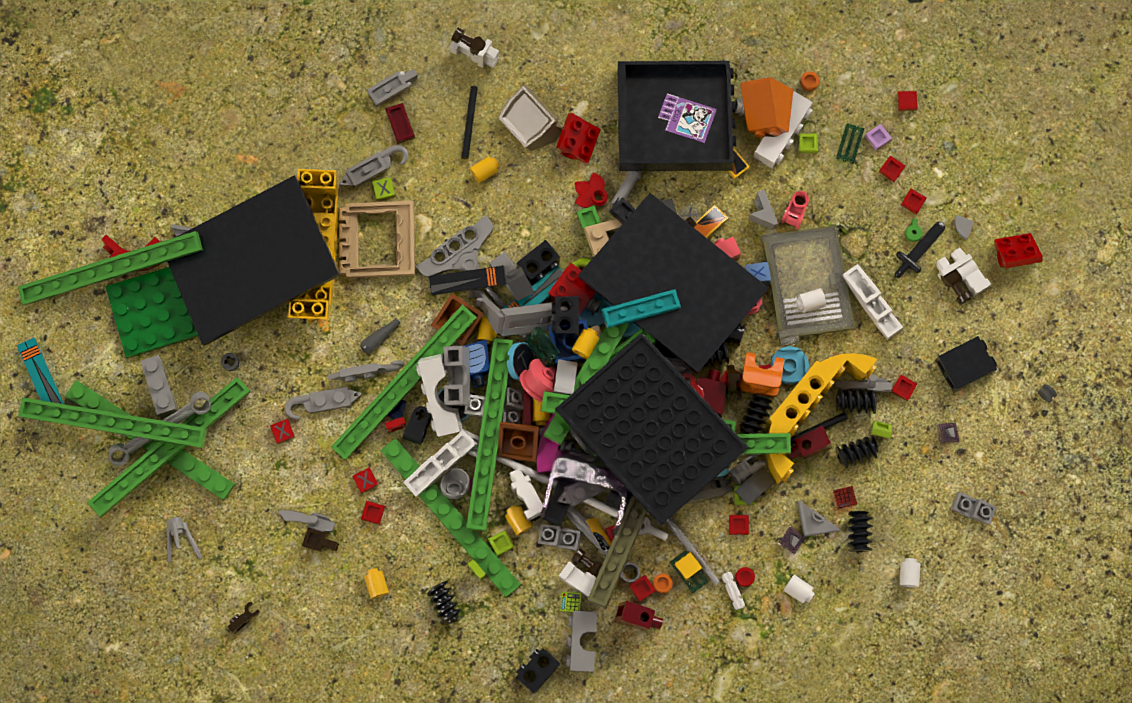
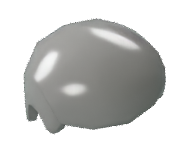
M459 468L450 469L441 478L440 489L442 494L449 499H460L465 496L470 485L468 474Z

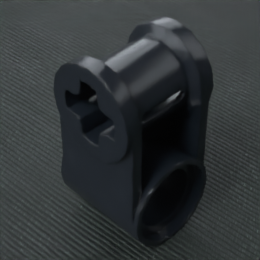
M419 406L413 410L402 439L420 446L422 445L431 420V415L428 413L427 408ZM424 412L426 418L419 420L417 415H421Z

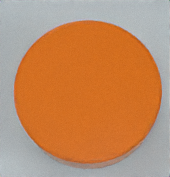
M805 72L801 77L800 85L806 91H813L819 85V77L814 72Z
M658 574L653 580V587L656 592L665 594L672 588V579L667 574Z

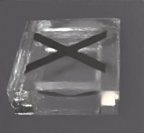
M691 203L677 213L682 219L686 220L688 217H691L695 222L702 217Z

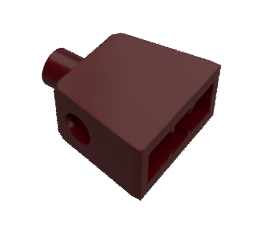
M711 369L708 378L700 377L697 385L703 389L704 400L722 418L726 384L719 382L721 372Z
M821 426L795 439L797 445L791 447V454L789 456L793 460L802 455L805 460L832 448L824 427ZM810 443L811 447L809 449H804V444Z
M624 601L619 603L614 622L643 631L650 630L651 627L660 630L663 618L654 616L655 610L630 601Z

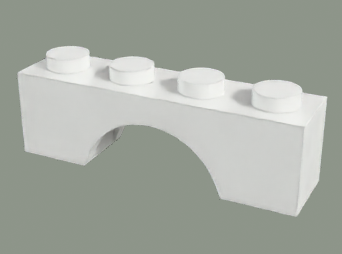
M793 91L789 132L776 137L764 136L753 158L772 169L775 164L779 165L784 158L783 151L785 148L789 150L794 141L792 139L795 133L799 134L803 127L802 121L804 118L808 119L811 115L813 102Z
M443 354L421 358L418 365H416L418 376H421L423 380L421 388L423 394L427 395L428 402H426L428 413H431L433 420H431L433 431L437 432L438 437L460 432L462 423L458 409L444 405L437 392L438 382L448 372L447 367L444 366Z

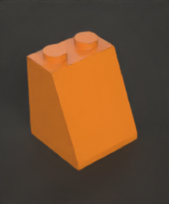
M771 77L741 82L747 130L755 134L757 138H764V136L768 135L780 136L781 133L789 132L794 89Z

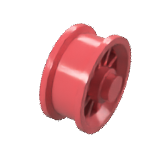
M534 359L529 364V369L524 370L520 374L521 385L531 397L542 402L544 391L554 393L557 369L545 360Z

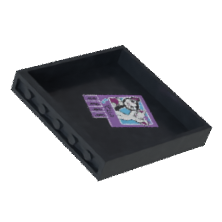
M618 61L619 171H732L733 164H737V152H733V147H736V135H733L732 130L736 128V120L732 118V113H735V101H731V96H734V84H731V79L734 77V69L730 68V61Z

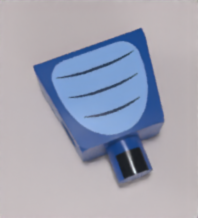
M486 340L465 345L470 350V379H472L474 388L485 386L483 376L489 374Z

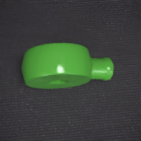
M915 218L912 219V225L908 226L905 230V237L910 242H917L923 236L921 227L917 225L918 219Z

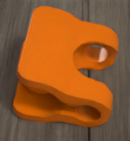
M747 352L740 383L741 391L776 397L781 385L784 358L776 357L771 368L762 369L755 363V353Z

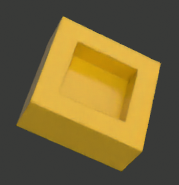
M691 552L674 564L686 580L702 569Z

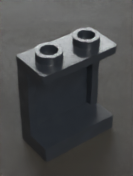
M979 336L939 355L935 359L953 394L960 391L963 387L989 374H993L997 370L995 359L989 356L987 345L984 340H980Z

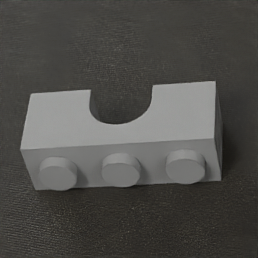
M444 346V366L448 368L449 372L448 385H444V405L470 406L469 347Z
M159 355L141 360L156 413L160 419L166 418L178 411V407L167 380L168 375L164 362Z
M573 611V616L569 615V627L572 628V635H568L567 647H571V655H567L566 667H570V672L594 673L595 652L585 651L580 645V639L585 634H596L597 612Z

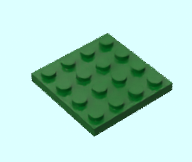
M170 267L105 286L127 359L199 337Z

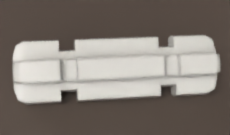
M724 573L721 576L722 580L726 583L725 587L730 599L733 600L732 604L735 610H739L745 606L744 601L740 598L741 594L736 582H733L732 573Z

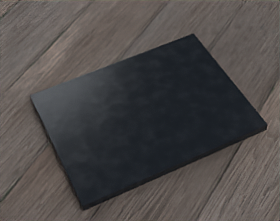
M295 175L179 235L198 232L203 251L167 261L201 343L204 346L341 276Z
M651 193L646 196L578 275L581 281L612 306L675 289L681 305L680 309L634 321L633 323L696 374H698L768 290L765 284Z
M643 333L555 408V411L660 526L668 521L749 448Z

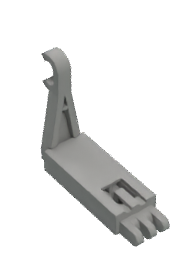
M474 289L469 292V298H477L475 306L483 309L494 331L501 333L502 336L548 330V326H551L552 321H555V314H552V303L500 310L488 299L483 291ZM562 306L560 310L567 312L568 307Z

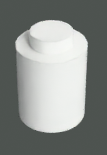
M819 288L799 294L798 299H796V305L799 311L802 310L803 313L826 307V299L822 289Z
M905 558V561L901 562L899 586L918 588L920 583V563L917 562V559Z
M796 575L792 576L783 590L802 604L805 601L809 603L815 594L812 591L814 587Z

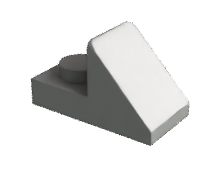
M765 190L758 191L754 202L756 208L760 209V211L751 213L749 220L774 230L777 228L778 222Z

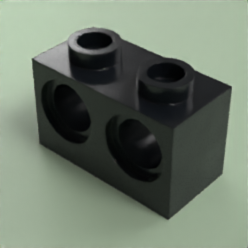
M544 240L516 263V268L522 267L528 280L533 284L542 279L546 272L552 271L560 265V256L547 240ZM548 254L552 257V259L550 261H544L542 259V256ZM535 266L537 271L530 273L527 271V268Z
M555 296V303H552V314H555V321H552V333H555V339H578L579 296ZM562 306H568L570 310L564 312L561 311L560 308ZM563 324H568L570 328L568 330H562L560 326Z
M544 648L540 651L536 649L529 657L531 661L527 665L522 664L516 671L518 674L516 679L533 695L560 666V663ZM542 657L549 660V665L545 668L538 665V660ZM528 672H533L536 675V679L531 683L524 679L525 674Z

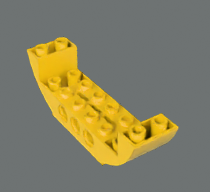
M298 169V181L336 263L338 232L337 171ZM335 279L290 301L288 318L327 320L332 306Z
M851 353L833 356L821 362L816 361L770 417L766 425L768 428L767 434L790 433L792 437L799 427L797 424L799 422L802 424L811 412L809 409H815L823 397L821 394L824 393L826 395L835 382L833 381L834 378L838 380L845 370L860 382L864 378L868 380L877 367L874 364L878 359L863 354ZM798 400L804 401L805 404H801ZM789 414V415H791L794 419H790V418H788L786 415ZM766 454L767 465L772 477L778 485L781 481L785 483L794 471L791 469L794 463L783 454Z

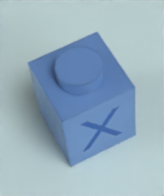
M768 262L745 265L744 268L763 284H770L771 276Z

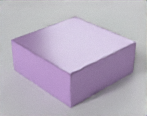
M881 124L865 134L866 139L875 151L892 139Z

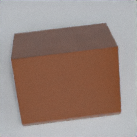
M451 293L431 326L439 330L463 304L477 317L474 323L456 341L464 346L475 334L484 313Z
M500 422L498 457L536 462L540 439L539 427Z

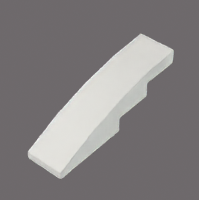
M858 264L842 275L863 309L887 340L903 329V326L891 313L892 309L881 297L879 289Z
M462 430L434 456L427 459L403 483L417 497L461 460L477 443L465 430Z

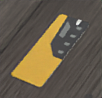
M587 519L586 522L602 550H609L611 542L598 519Z

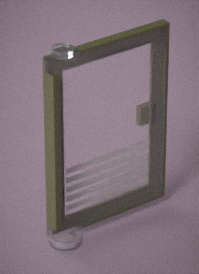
M837 225L776 233L775 229L765 231V235H762L761 238L765 261L769 265L771 276L770 289L781 346L798 344L800 342L799 337L855 330L848 285L842 276L845 273ZM821 288L826 299V307L803 313L802 310L799 311L796 305L798 295Z

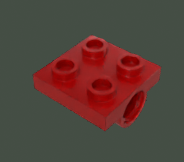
M568 113L556 148L561 150L560 153L564 157L579 160L584 164L589 163L601 129L574 113Z
M1031 233L994 239L997 260L1001 268L1005 267L1006 269L1040 263L1043 260V256Z
M570 262L547 294L554 299L555 296H579L580 315L596 292L578 278L582 270Z

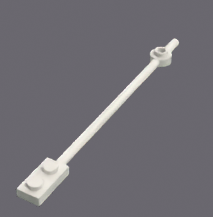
M466 431L477 443L467 454L477 458L479 437ZM497 453L496 461L515 470L520 468L522 473L553 488L556 487L558 481L542 473L537 474V471L512 459L498 457ZM592 497L583 501L620 520L624 516V513ZM645 517L643 522L644 528L640 529L638 535L649 533L666 541L669 534L651 526L648 517Z

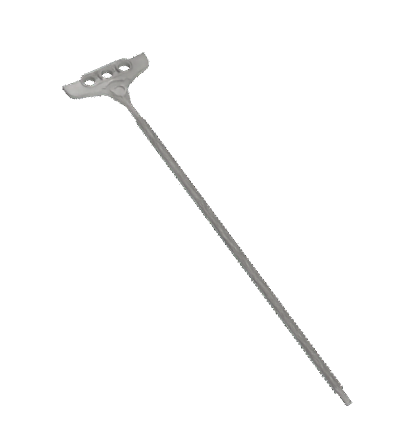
M485 215L474 226L463 228L432 252L430 258L416 265L415 268L425 277L450 270L468 271L480 269L477 261L478 252L493 231L492 222ZM467 231H474L476 236L474 239L468 240L465 238V233ZM458 242L461 246L459 250L453 251L450 249V244ZM443 253L445 255L444 261L437 262L434 259L435 255ZM491 287L484 288L490 295V298H492V302L495 305L497 304L500 310L506 306V304H503L504 301H501L500 296L496 295L497 293ZM529 333L519 335L522 337V340H525L524 343L531 346L534 355L536 354V358L538 357L550 363V360H547L548 357L545 358L546 355H543V351H540V348L538 349L539 346H536V342L534 343V340H531L532 337H529ZM670 518L665 524L668 523V527H671L670 530H673L672 533L675 532V536H678L677 539H680L679 542L685 545L684 548L688 549L687 552H691L701 565V570H704V573L717 585L720 581L711 571V567H708L709 564H706L707 561L703 560L704 557L701 558L702 555H699V551L697 552V549H694V545H691L692 542H689V539L687 540V536H684L685 533H682V530L679 529L680 527H677L678 524L674 523L675 520L673 521V518Z

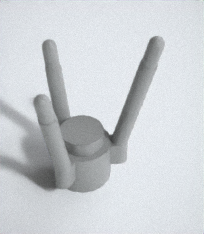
M181 517L167 520L168 562L172 561L171 535L174 537L176 548L180 549L178 536L182 535L183 531L187 535L198 558L202 559V555L188 530L187 523H183Z

